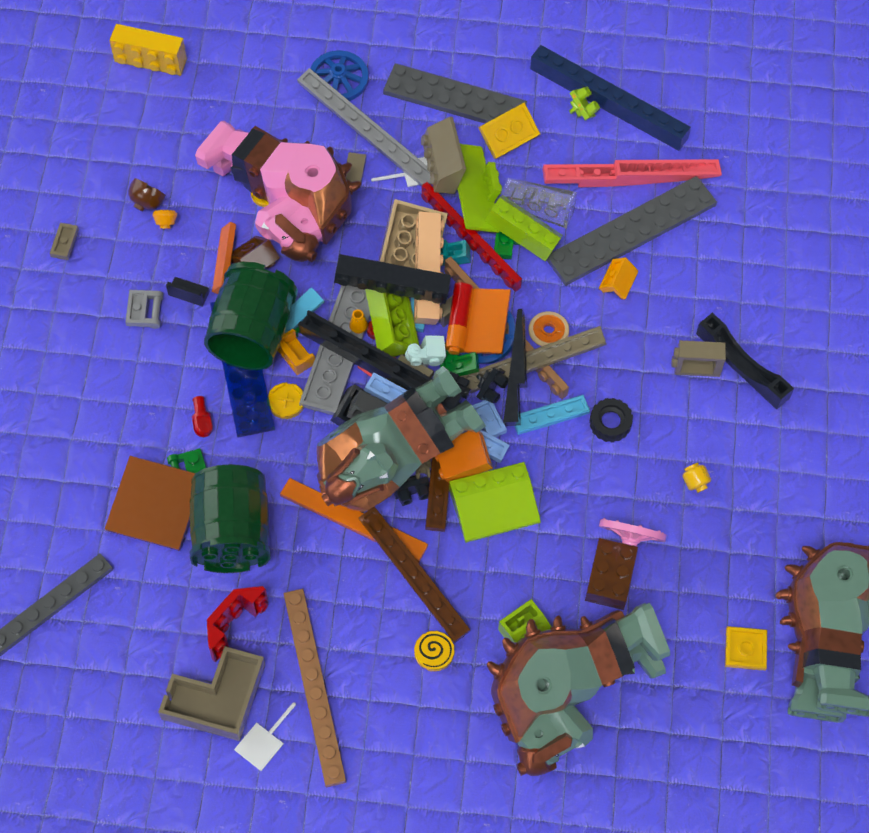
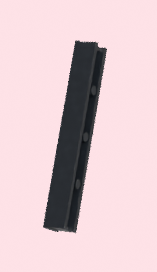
M309 310L304 320L298 323L300 334L368 372L376 373L406 390L412 387L415 389L432 380L431 377Z

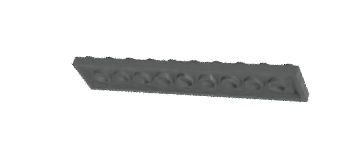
M695 176L551 252L547 262L564 285L567 286L610 263L612 259H617L715 207L717 201L700 179Z

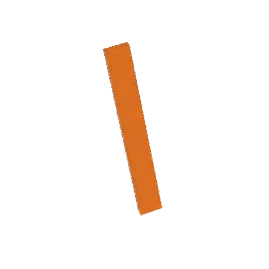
M291 478L288 479L280 493L281 497L376 542L359 520V517L364 513L351 510L341 504L336 507L333 503L327 506L321 497L322 493ZM391 527L419 563L428 548V544Z

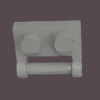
M129 290L126 326L158 329L160 327L159 313L163 292ZM148 299H153L151 318H146Z

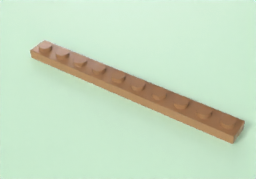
M451 256L445 260L444 272L451 275L455 283H468L474 289H480ZM508 323L506 324L505 334H509ZM526 340V352L533 350L534 348ZM550 365L535 370L541 381L546 382L550 386V390L554 395H558L561 399L568 396L569 386Z
M299 589L283 593L325 787L346 783L304 591Z

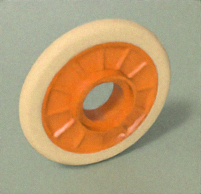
M541 312L534 316L529 323V335L541 347L569 336L568 322L563 316L555 312ZM546 326H551L554 329V331L552 333H546L544 331V328Z

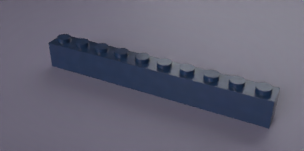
M540 45L531 56L530 69L569 91L589 87L592 95L586 98L587 101H596L603 110L672 148L680 151L688 140L691 129L689 125L550 49Z

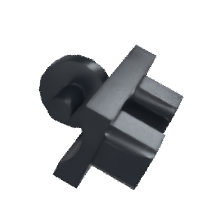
M493 368L491 372L486 370L484 375L478 373L476 378L480 381L477 385L480 391L476 397L480 400L497 403L500 394L495 391L497 385L501 388H505L508 385L509 378L504 375L506 371L501 368Z
M416 475L410 476L395 491V499H399L402 506L412 503L411 495L416 493L419 500L428 499V477L417 479Z

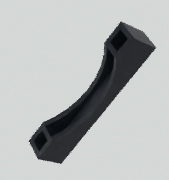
M713 312L699 323L696 334L704 342L725 343V362L775 409H778L790 399L794 388L782 376L765 369L753 360L736 342L726 324Z

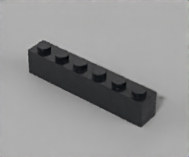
M339 254L334 283L342 286L358 287L363 290H375L379 293H391L400 297H412L416 300H428L437 304H446L451 275Z

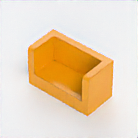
M294 329L284 334L277 351L294 373L299 375L313 366L315 356L313 353L309 354L296 338Z

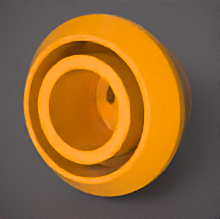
M155 210L152 215L156 225H160V228H171V225L175 224L178 214L175 210Z

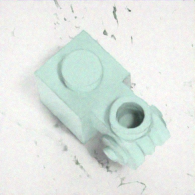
M425 336L421 343L422 349L418 344L413 343L408 346L405 352V358L411 362L412 366H419L422 363L438 366L443 363L446 357L444 336Z

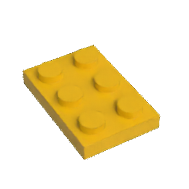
M525 102L478 127L494 159L540 135Z

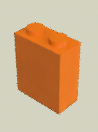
M467 431L460 434L452 441L454 447L435 456L436 461L440 463L441 467L439 469L440 477L448 483L452 480L493 469L481 431L477 433Z

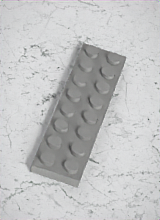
M341 285L329 322L363 340L365 331L360 334L354 333L350 329L349 323L353 311L357 309L363 311L369 323L371 316L366 291L358 287ZM320 345L299 405L333 415L344 395L354 363Z

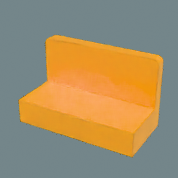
M626 257L612 259L599 289L603 293L614 291L622 300L626 299L638 274V270Z

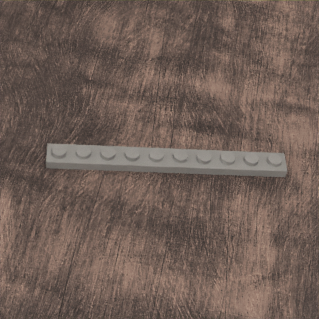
M309 68L297 79L304 89L420 186L426 182L431 185V176L427 170V165Z

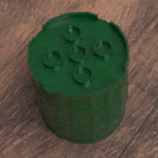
M243 261L233 263L228 267L224 274V283L219 290L209 318V325L204 338V345L209 353L231 366L242 369L261 370L272 365L286 330L291 306L295 303L298 293L296 285L288 276L278 270H275V273L264 269V264Z
M234 464L216 465L195 473L191 479V497L189 501L190 536L192 541V549L190 550L191 564L196 567L198 564L204 565L205 571L215 573H241L250 571V566L258 564V567L266 565L271 559V553L268 546L269 513L265 475L258 469Z

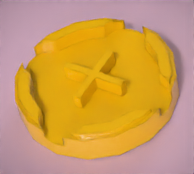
M293 383L275 385L270 390L267 399L270 412L281 419H291L298 416L304 409L302 405H299L303 394L302 389Z

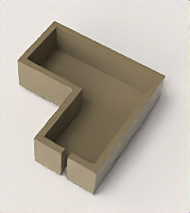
M224 646L212 684L172 674L166 689L167 695H164L158 711L161 719L240 741L265 668L264 657Z

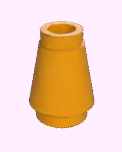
M359 309L353 311L349 323L350 329L357 334L363 333L368 327L364 313Z

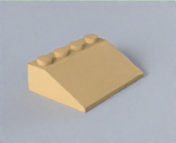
M394 199L378 261L415 268V231L418 213H441V220L444 221L441 237L443 236L448 213Z

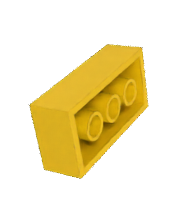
M116 24L109 40L114 62L119 64H128L137 68L142 67L152 71H161L170 75L181 76L187 61L184 40L181 37Z

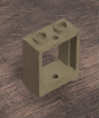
M679 340L678 347L674 348V356H672L671 367L675 368V375L720 377L726 360L725 343Z

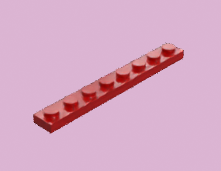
M428 182L422 185V199L429 203L433 210L448 213L446 224L449 227L452 226L456 230L457 235L467 241L470 249L476 251L484 263L489 264L492 271L503 279L508 288H512L515 292L521 288L522 278L475 230L466 229L464 219L438 192H434L433 187Z

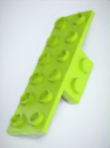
M460 144L466 170L457 189L465 228L498 233L499 230L485 222L487 215L495 204L496 198L502 191L495 162H488L486 165L481 146Z

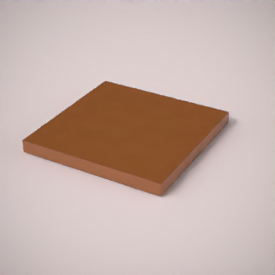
M129 456L105 530L180 551L190 523L191 479L195 473Z

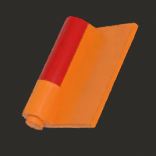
M459 282L454 284L445 349L448 350V353L453 355L473 352L482 354L503 353L511 296L510 289H474L468 283Z

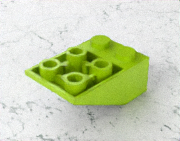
M530 599L499 621L498 630L504 638L507 637L515 643L525 637L527 622L530 619L535 621L537 629L541 631L550 630L551 625L533 600Z

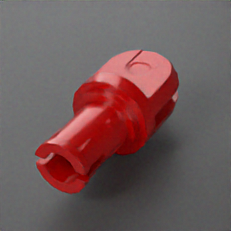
M196 396L192 399L195 411L192 416L193 429L196 435L204 438L212 432L211 414L206 411L205 397Z

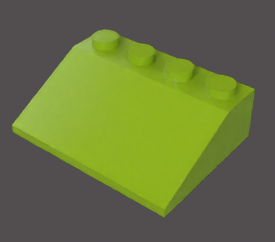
M525 462L449 481V493L465 543L541 523Z

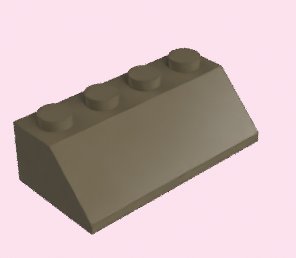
M448 117L427 127L425 134L421 137V145L424 147V157L427 159V170L430 172V183L433 185L434 192L455 194L466 166L453 117Z

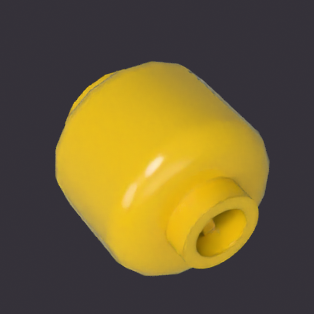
M695 463L684 469L685 472L682 477L690 491L696 490L699 493L708 488L707 484L711 482V477L705 465Z

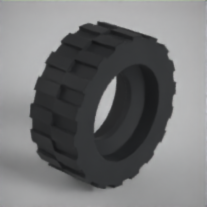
M606 398L600 400L591 411L589 423L592 433L605 442L620 441L622 438H625L630 432L633 422L631 409L620 399ZM607 412H614L619 415L621 422L616 428H608L602 423V416Z

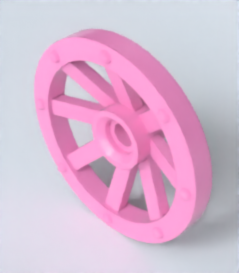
M605 518L600 519L599 527L619 535L623 544L637 547L641 541H666V534L661 533L660 530L654 531L643 528L642 525L635 526L621 523L619 520L611 521Z

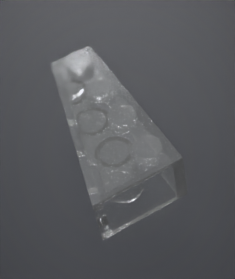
M508 178L500 197L504 195L538 219L567 229L575 210L577 192Z

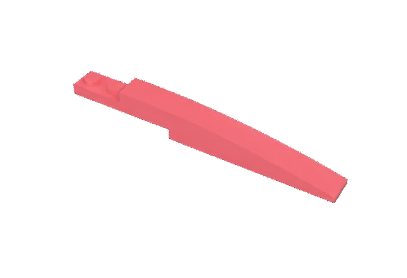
M719 159L615 160L614 164H544L542 168L545 184L578 183V187L655 184L688 181L695 176L699 179L722 175Z

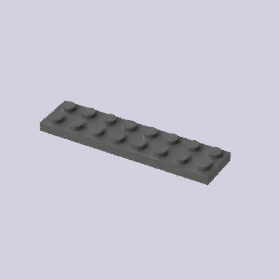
M396 63L383 89L384 95L481 123H487L524 102L527 106L526 100Z

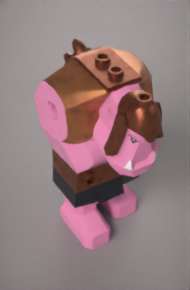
M220 121L195 154L198 165L206 169L213 166L214 172L223 177L232 170L235 181L242 182L243 186L257 198L268 201L269 205L257 213L256 229L264 238L278 242L282 248V254L299 262L307 260L313 262L316 259L317 252L315 251L319 246V242L321 241L327 245L351 213L352 192L361 186L360 181L350 182L346 180V174L351 170L352 164L349 162L343 165L338 163L333 157L334 150L332 147L329 146L326 149L324 146L314 145L309 141L305 143H288L287 138L279 140L257 126H254L250 132H244L240 129L235 130L231 124L225 121Z

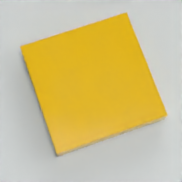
M727 626L725 667L766 671L767 630Z

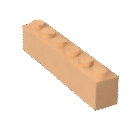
M419 212L416 217V269L443 273L440 272V266L443 265V255H440V248H443L444 242L443 237H441V231H443L444 227L441 213ZM414 299V323L436 325L439 319H442L443 310L440 308V304L428 300Z

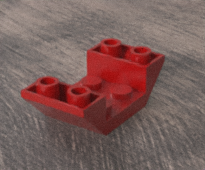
M259 586L233 589L207 618L208 647L214 662L221 658L224 646L229 647L224 633L228 630L229 623L241 615L243 608L254 617L259 613L262 614L267 609L268 598L266 588Z

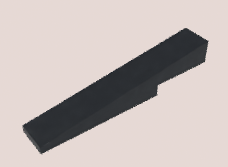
M523 309L517 310L503 420L505 426L521 425L520 388L527 387L525 313Z

